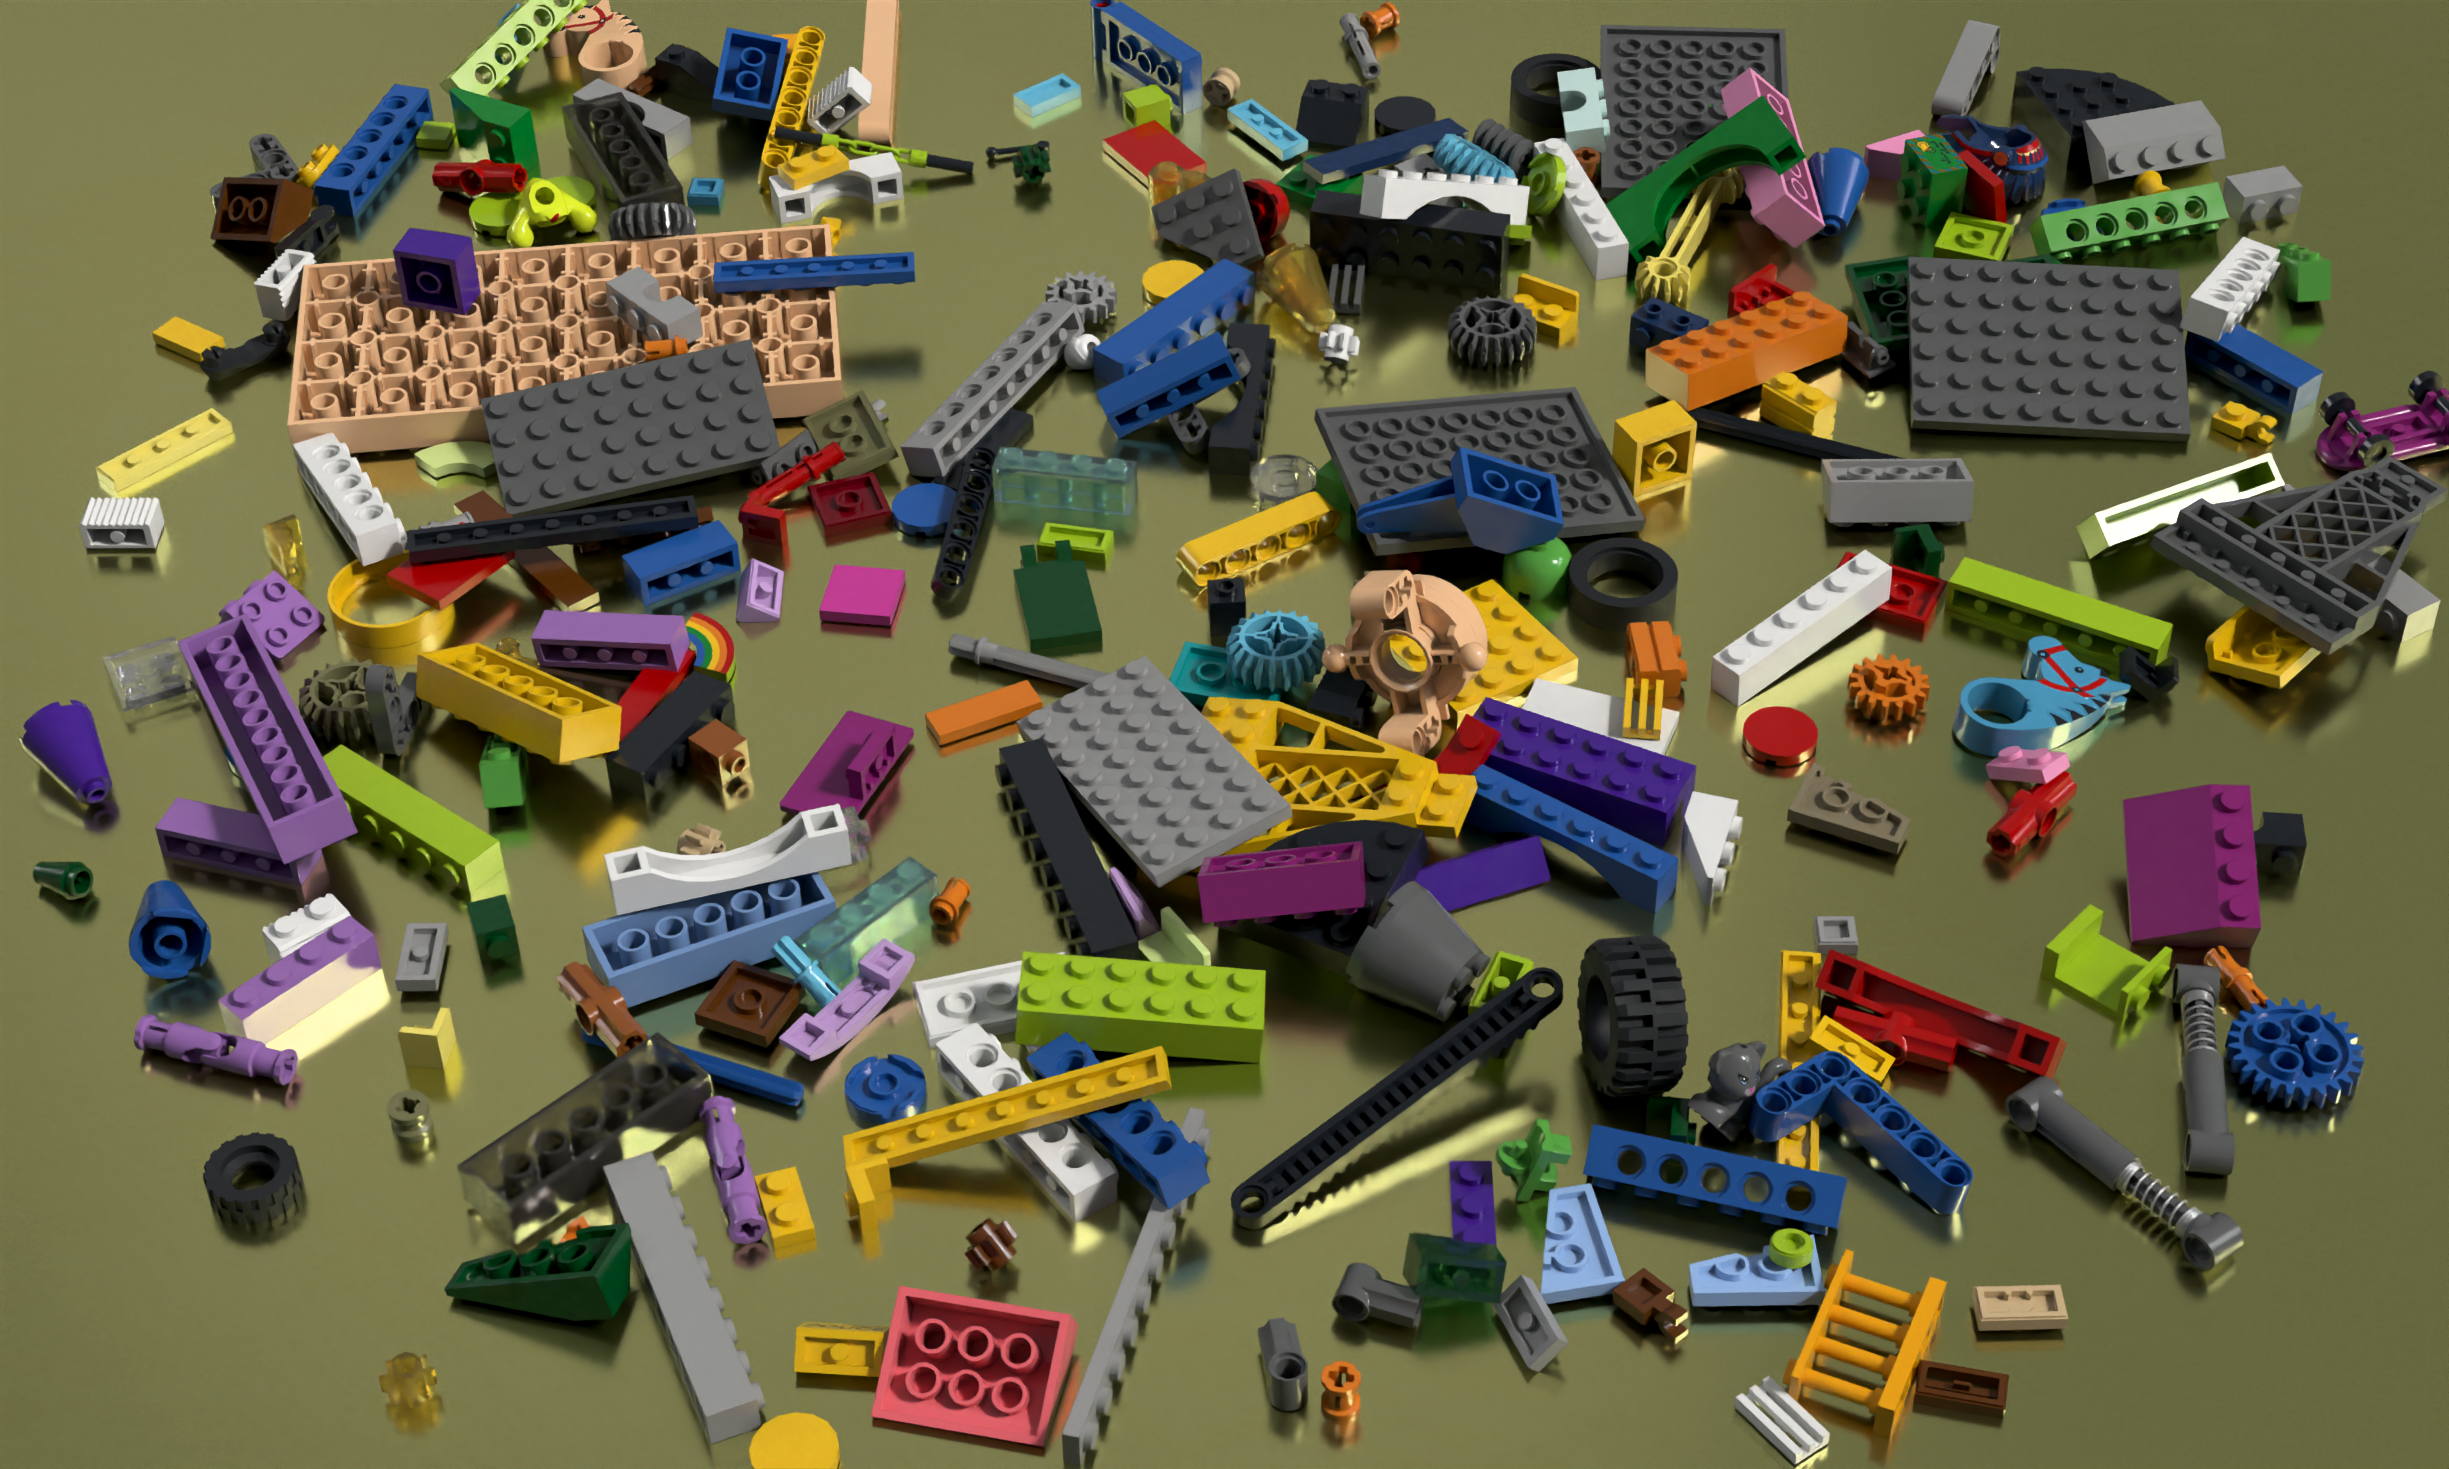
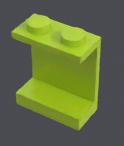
M2090 904L2045 947L2040 975L2123 1021L2134 1010L2140 1011L2156 988L2162 989L2167 984L2172 974V968L2169 967L2173 950L2165 946L2148 962L2100 935L2104 911Z

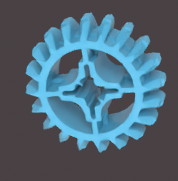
M1445 134L1435 147L1433 154L1434 162L1449 174L1470 175V181L1475 180V175L1494 177V182H1498L1499 176L1516 178L1514 171L1505 165L1504 162L1455 134Z
M1265 609L1261 615L1251 612L1249 619L1240 618L1239 624L1232 627L1226 642L1227 662L1229 663V669H1232L1234 672V677L1242 678L1244 685L1255 684L1257 690L1266 687L1270 688L1271 692L1276 688H1282L1287 692L1291 686L1301 689L1303 682H1313L1314 676L1321 674V668L1323 667L1322 654L1326 648L1325 638L1323 637V632L1318 629V624L1309 622L1308 616L1297 617L1295 611L1287 614L1282 613L1281 609L1278 612L1270 613Z

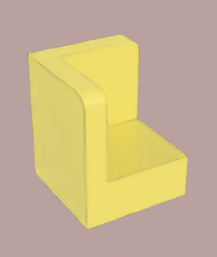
M440 1008L433 1026L415 1025L414 1027H400L398 1038L405 1065L445 1069L456 1042L449 1008Z

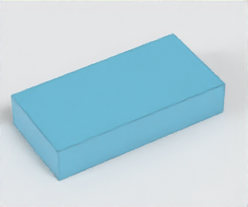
M1062 73L1013 94L1014 105L1033 118L1081 97V86Z

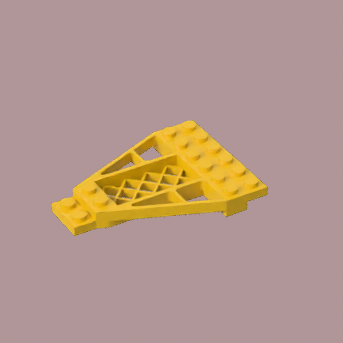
M1208 697L1201 711V714L1266 781L1276 776L1279 777V779L1269 783L1279 794L1287 790L1292 791L1283 796V798L1290 804L1293 817L1268 829L1270 830L1268 835L1253 837L1219 856L1261 852L1273 843L1302 830L1333 822L1356 820L1395 822L1424 830L1425 837L1457 839L1478 788L1476 776L1439 774L1436 761L1280 701ZM1284 722L1315 734L1311 744L1307 747L1274 746ZM1328 740H1332L1357 751L1324 749ZM1313 778L1315 779L1314 782L1302 788L1299 786L1300 784L1306 781H1309ZM1348 781L1352 783L1339 790L1335 789V787ZM1385 783L1388 785L1387 787L1373 793L1371 791L1372 789L1379 787ZM1324 792L1328 794L1314 802L1311 800ZM1360 795L1364 796V798L1351 804L1347 802ZM1202 865L1189 872L1199 873Z

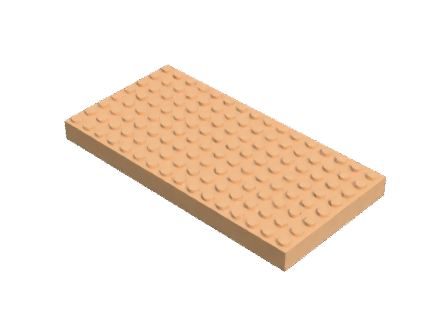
M830 224L474 252L481 293L465 315L403 305L394 258L303 265L287 423L291 444L327 433H333L340 443L345 442L350 454L372 451L385 452L409 448L420 449L456 441L490 443L480 399L647 362V352L645 353L644 343L647 340H652L639 330H635L618 315H614L609 310L606 302L608 297L606 282L638 266L659 280L661 301L681 295L700 309L703 336L688 344L689 353L751 339L772 419L810 416L843 400L835 288L814 287L802 290L777 289L767 292L758 290L739 291L737 293H715L714 288L715 262L833 256Z

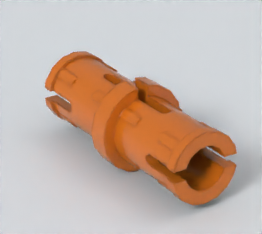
M2224 946L2217 947L2221 955L2217 953L2215 948L2211 949L2204 957V964L2219 968L2220 981L2223 984L2221 986L2222 990L2228 996H2233L2248 1013L2253 1003L2264 1009L2266 999L2269 998L2255 985L2250 971L2247 968L2240 967Z

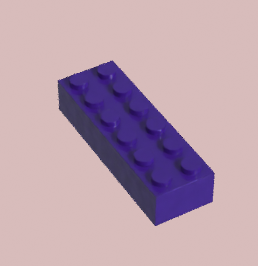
M1488 697L1484 699L1473 715L1474 718L1502 734L1486 760L1485 766L1631 836L1664 847L1687 810L1692 792L1694 791L1696 765Z

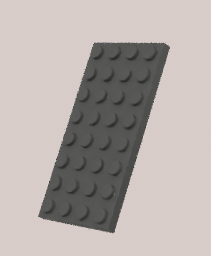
M751 339L480 399L506 512L510 513L513 517L553 513L755 467L780 449Z

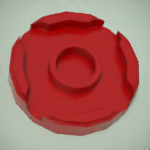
M1783 706L1765 707L1751 713L1744 722L1742 743L1746 751L1759 761L1766 763V759L1776 761L1775 765L1778 766L1795 765L1809 759L1814 753V749L1817 746L1818 728L1809 716L1799 710Z

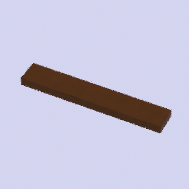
M484 490L453 504L457 516L468 511L474 522L514 518ZM548 547L516 550L515 558L509 562L562 611L580 612L600 602L598 591Z

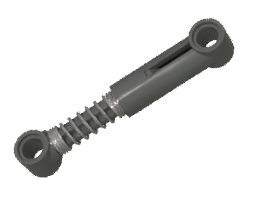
M2177 963L2173 973L2172 1000L2174 1004H2180L2183 1015L2185 1055L2181 1060L2187 1131L2185 1170L2187 1172L2231 1175L2234 1165L2235 1139L2233 1133H2229L2223 1058L2217 1052L2216 1027L2214 1026L2216 1024L2214 1007H2216L2219 997L2220 971L2215 966Z
M2038 1076L2007 1097L2005 1101L2007 1113L2018 1128L2027 1132L2036 1130L2114 1192L2121 1191L2126 1196H2132L2135 1203H2141L2144 1210H2150L2153 1217H2159V1221L2162 1224H2168V1228L2171 1231H2175V1234L2181 1238L2183 1252L2195 1267L2204 1271L2212 1270L2243 1246L2244 1237L2242 1231L2230 1216L2221 1212L2209 1215L2208 1213L2201 1212L2197 1207H2187V1200L2179 1201L2178 1193L2170 1194L2169 1186L2161 1187L2160 1179L2152 1180V1173H2145V1168L2141 1165L2142 1160L2066 1102L2060 1087L2047 1076Z

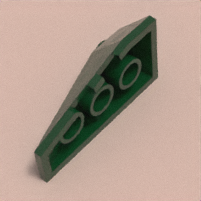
M629 1223L590 1226L577 1230V1238L555 1244L551 1237L538 1241V1247L516 1255L514 1250L509 1249L463 1262L444 1290L447 1296L573 1321L591 1319L603 1321L613 1318L630 1291L631 1228Z

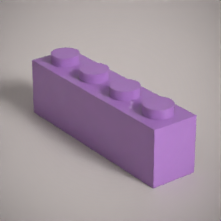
M544 610L531 637L538 665L546 667L636 671L648 668L678 672L690 645L683 616Z
M178 797L155 827L162 856L302 886L323 855L322 850L319 849L303 859L283 864L260 815Z
M348 916L220 998L218 1002L227 1034L267 1044L380 970L382 967L374 934L354 918Z

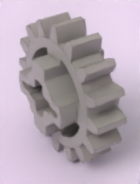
M1078 271L1075 276L1067 272L1064 279L1055 277V284L1047 285L1048 291H1045L1046 302L1076 303L1083 325L1085 320L1097 323V317L1107 319L1108 312L1115 311L1117 290L1114 289V282H1107V276L1105 275L1097 278L1096 272L1093 271L1089 275H1084L1083 271Z

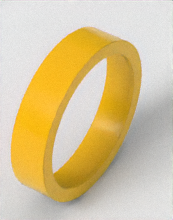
M404 550L402 554L363 566L359 559L352 561L334 576L327 592L332 622L337 632L352 643L370 648L401 647L430 636L448 620L454 603L452 602L441 611L430 607L427 611L409 620L383 625L360 623L342 614L344 604L355 591L371 582L386 578L387 573L410 558L409 550Z

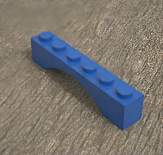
M1483 764L1470 775L1476 776L1478 788L1465 817V822L1489 834L1522 832L1539 835V837L1557 843L1591 865L1610 883L1622 899L1653 914H1656L1676 892L1679 858Z

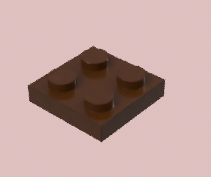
M734 960L694 1013L696 1025L768 1048L805 996L806 990L799 982L795 984L792 978Z

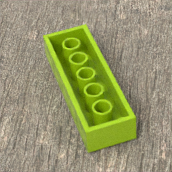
M1023 951L1015 1044L1045 1046L1067 1032L1078 1043L1084 1041L1092 1050L1137 1053L1162 1046L1167 1056L1260 1063L1264 1032L1266 970Z

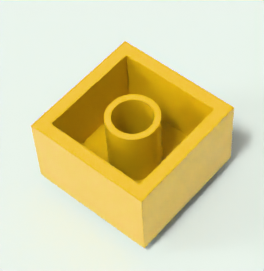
M1675 400L1615 420L1612 457L1634 498L1692 478L1697 422Z

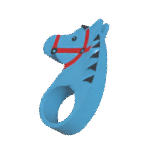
M2037 636L2029 640L2022 664V673L2028 680L1985 677L1969 682L1961 691L1953 720V730L1960 742L1966 747L1988 756H1999L1998 753L2002 749L2011 746H2019L2021 749L2026 750L2040 748L2051 750L2086 731L2099 720L2107 709L2125 705L2127 699L2121 695L2128 693L2131 686L2126 683L2110 680L2103 668L2097 669L2078 661L2057 639L2048 636ZM1973 711H1997L2011 718L2014 723H1993L1979 717Z

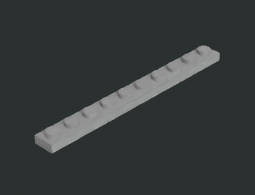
M1189 1107L1181 1131L1189 1143L1196 1141L1206 1154L1212 1135L1211 1129L1206 1128V1110ZM1156 1197L1153 1199L1063 1429V1462L1081 1466L1086 1450H1093L1099 1434V1423L1097 1421L1100 1414L1106 1415L1109 1411L1113 1393L1110 1387L1114 1379L1120 1380L1126 1360L1125 1348L1127 1345L1133 1346L1135 1343L1139 1324L1137 1317L1139 1312L1145 1313L1148 1309L1151 1297L1150 1283L1152 1279L1158 1280L1161 1275L1164 1261L1163 1249L1164 1247L1170 1248L1173 1243L1176 1231V1223L1174 1221L1176 1215L1182 1216L1184 1214L1188 1197L1169 1210Z

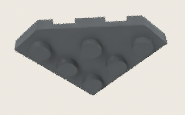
M1235 168L1151 207L1158 235L1167 241L1176 243L1217 262L1225 258L1242 267L1265 258L1240 172Z

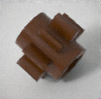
M987 1218L966 1235L965 1239L969 1242L970 1246L964 1255L976 1270L983 1265H987L993 1272L1007 1263L1017 1253L1012 1243L1016 1241L1015 1238L1018 1234L1006 1220L1000 1224H995L991 1218Z

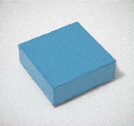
M692 178L687 193L688 205L719 206L725 189L724 179Z

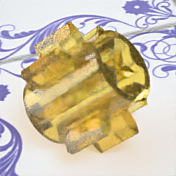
M404 1352L395 1356L391 1361L387 1360L385 1362L388 1374L379 1376L382 1392L388 1395L390 1405L399 1403L402 1406L413 1408V1406L421 1404L426 1399L430 1400L432 1398L429 1386L437 1384L438 1380L435 1368L429 1367L427 1355L424 1354L419 1357L416 1354Z

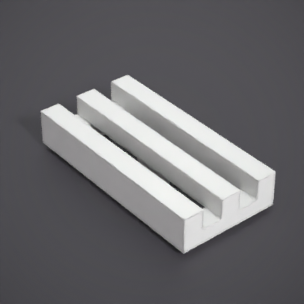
M1770 1376L1762 1380L1760 1387L1756 1384L1750 1387L1746 1396L1741 1393L1735 1397L1734 1407L1794 1465L1829 1443L1830 1433ZM1756 1403L1774 1418V1423L1755 1405ZM1784 1432H1789L1802 1447L1797 1446Z

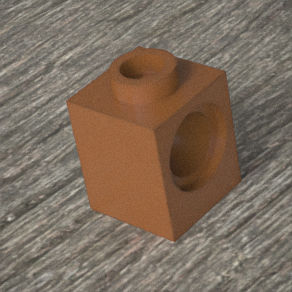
M717 719L688 737L692 766L722 786L750 767L747 739Z

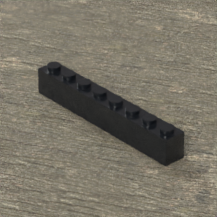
M1043 738L999 748L1000 764L995 765L998 784L1000 787L1006 786L1007 788L1006 797L1011 812L1017 811L1018 813L1017 821L1021 835L1023 837L1028 836L1030 839L1029 849L1034 862L1040 861L1041 863L1040 871L1043 883L1046 888L1052 887V899L1055 910L1058 914L1063 913L1065 916V930L1069 940L1075 939L1077 942V955L1139 960V941Z

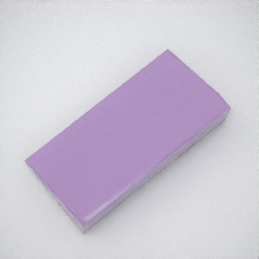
M755 559L750 560L740 577L736 621L777 622L779 620L784 571Z
M1115 867L1110 868L1108 872L1109 880L1138 941L1161 931L1135 885Z

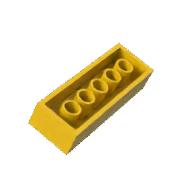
M478 642L418 654L416 697L431 703L433 708L444 709L454 714L456 719L470 721L478 725V729L502 736V740L517 743L525 747L529 753L543 755L556 765H570L573 763V760L581 758H600L603 756V753L619 750L622 707Z

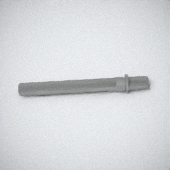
M956 633L952 635L948 644V652L951 655L974 660L978 666L985 663L1079 689L1100 677L1108 675L1105 672L991 643L987 637L976 639Z

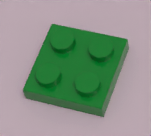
M1310 154V155L1307 156L1304 160L1310 159V158H1313V157H1317V156H1314V155H1311V154ZM1302 161L1276 183L1289 200L1311 208L1318 190L1352 194L1363 184V173L1320 184L1302 170Z

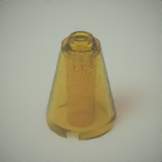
M1292 243L1278 248L1263 261L1265 268L1260 274L1258 271L1256 274L1257 284L1261 291L1308 332L1320 333L1329 330V325L1333 324L1336 313L1316 253L1308 244H1304L1305 247H1298L1296 243Z

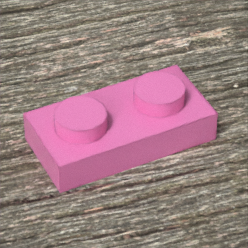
M2019 746L2002 749L1998 753V757L1985 765L1989 779L2042 784L2048 783L2071 767L2067 753L2051 752L2047 748L2026 750L2021 749Z

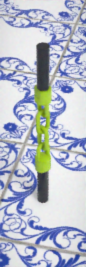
M776 126L774 139L816 147L833 144L839 151L851 152L852 154L865 157L882 154L878 153L879 150L892 152L896 162L919 168L927 166L972 175L974 162L927 154L928 151L892 148L860 140L852 141L839 138V135L828 133L821 135ZM839 143L848 144V147L839 146ZM857 145L871 147L870 152L856 150ZM900 153L910 154L909 160L900 158Z

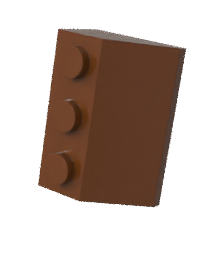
M224 177L210 239L215 241L276 243L307 222L312 208L314 190L286 179Z

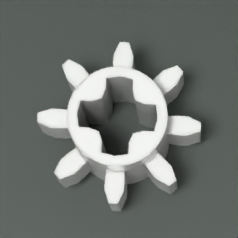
M1332 324L1329 325L1328 333L1320 332L1317 348H1320V352H1325L1324 359L1326 361L1347 364L1350 355L1358 356L1360 340H1358L1359 337L1353 336V328Z

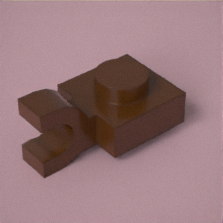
M1642 1268L1613 1290V1303L1643 1325L1652 1319L1656 1320L1662 1333L1674 1344L1688 1335V1329L1680 1324L1688 1318V1311L1682 1306L1675 1304V1290L1645 1268Z

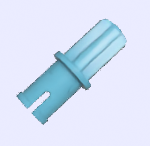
M783 936L772 946L771 952L795 977L793 982L795 984L799 982L822 1009L841 992L817 966L819 962L817 960L812 962L789 936Z

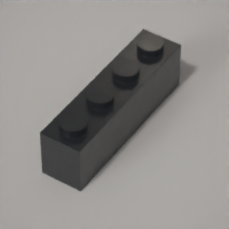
M694 671L619 744V750L612 751L605 758L610 786L644 801H647L658 789L663 788L667 780L680 767H683L690 758L688 737L715 719L724 724L732 718L735 713V704L733 703L731 685Z

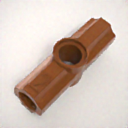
M575 961L564 966L562 973L556 978L557 988L575 1008L577 1018L585 1032L590 1036L597 1034L617 1058L622 1057L629 1061L639 1056L644 1046L648 1044L647 1033L629 1014L628 1007L620 991L615 986L607 988L587 964L581 965Z

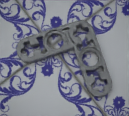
M260 134L249 141L252 158L261 171L239 178H279L297 183L296 181L299 178L297 174L298 167L274 135ZM223 182L214 185L210 189L213 208L216 210Z
M1240 348L1228 349L1241 379L1244 378L1251 368L1246 354ZM1235 382L1166 415L1188 453H1200L1207 449L1211 435L1196 405ZM1192 413L1187 419L1178 421L1182 416ZM1196 430L1198 435L1192 438L1190 433Z
M372 664L366 672L364 687L377 749L380 754L400 756L404 752L428 702L416 697L417 672H407L398 688L393 667Z

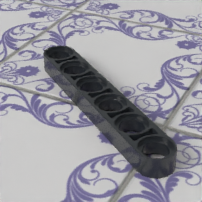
M974 446L967 454L931 579L932 591L943 599H956L963 590L998 465L996 453L984 446ZM973 460H983L989 465V467H981L977 465ZM967 482L976 483L983 490H974L967 485ZM960 506H969L976 511V513H967L960 508ZM961 529L967 532L970 537H960L953 530ZM955 553L959 555L963 559V561H953L947 556V554ZM940 578H950L954 582H956L957 585L948 586L944 584L940 580Z

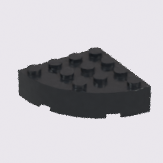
M2032 67L2029 70L2016 72L2012 104L2066 169L2090 165L2082 121L2175 105V103L2165 99L2156 92L2134 82L2118 78L2114 73H2097L2064 68L2045 69L2043 67Z
M1356 820L1333 822L1305 829L1279 840L1263 851L1362 841L1366 892L1364 907L1357 908V912L1348 915H1335L1333 910L1317 912V916L1308 919H1295L1293 914L1280 915L1277 920L1268 923H1255L1254 918L1240 919L1236 925L1220 928L1351 978L1352 976L1346 973V969L1362 934L1368 925L1373 927L1385 910L1391 909L1387 905V900L1403 885L1415 881L1429 856L1424 830L1395 822Z

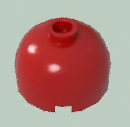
M1258 178L1245 181L1243 185L1260 243L1273 240L1285 229L1290 217L1288 198L1284 191L1270 180Z

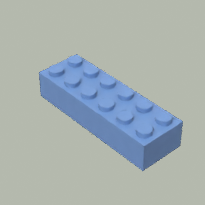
M813 872L616 915L582 927L587 960L594 974L607 988L615 986L622 994L629 1008L722 976L734 960L754 965L774 958L775 956L771 952V948L785 935L789 936L799 948H803L838 936L839 928L836 902L819 872Z

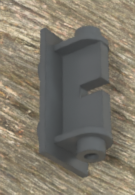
M1848 322L1846 351L1839 355L1869 379L1897 367V364L1889 358L1886 347L1879 345L1869 336L1865 337V333L1854 322Z
M804 430L763 462L755 466L752 473L753 480L757 484H765L800 462L801 457L805 455L811 456L816 453L817 449L809 430Z

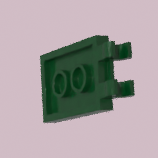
M1069 540L1055 541L1056 560L1038 563L1034 544L1020 546L1021 568L1013 569V575L1031 651L1102 641V628L1084 560L1073 561Z

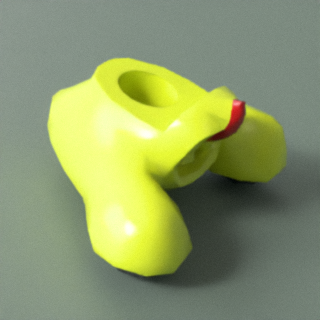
M533 177L523 189L515 217L507 230V242L513 249L531 247L534 240L532 229L534 225L549 227L561 223L566 217H568L575 230L581 233L591 232L597 226V214L590 206L574 199L550 181Z

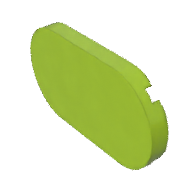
M559 176L545 179L574 199L594 207L596 203L595 190L589 181L576 176ZM490 192L478 197L469 208L470 221L473 228L481 233L485 230L490 231V235L506 236L507 230L515 217L522 192ZM566 217L562 222H567L570 220L568 219V217ZM534 225L532 229H537L541 227H539L538 225Z

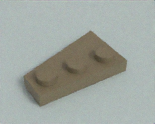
M1813 762L1788 808L1787 821L1898 854L1910 830L1911 819L1875 797L1864 798L1852 791L1853 785L1842 778L1835 781L1824 774L1825 768Z

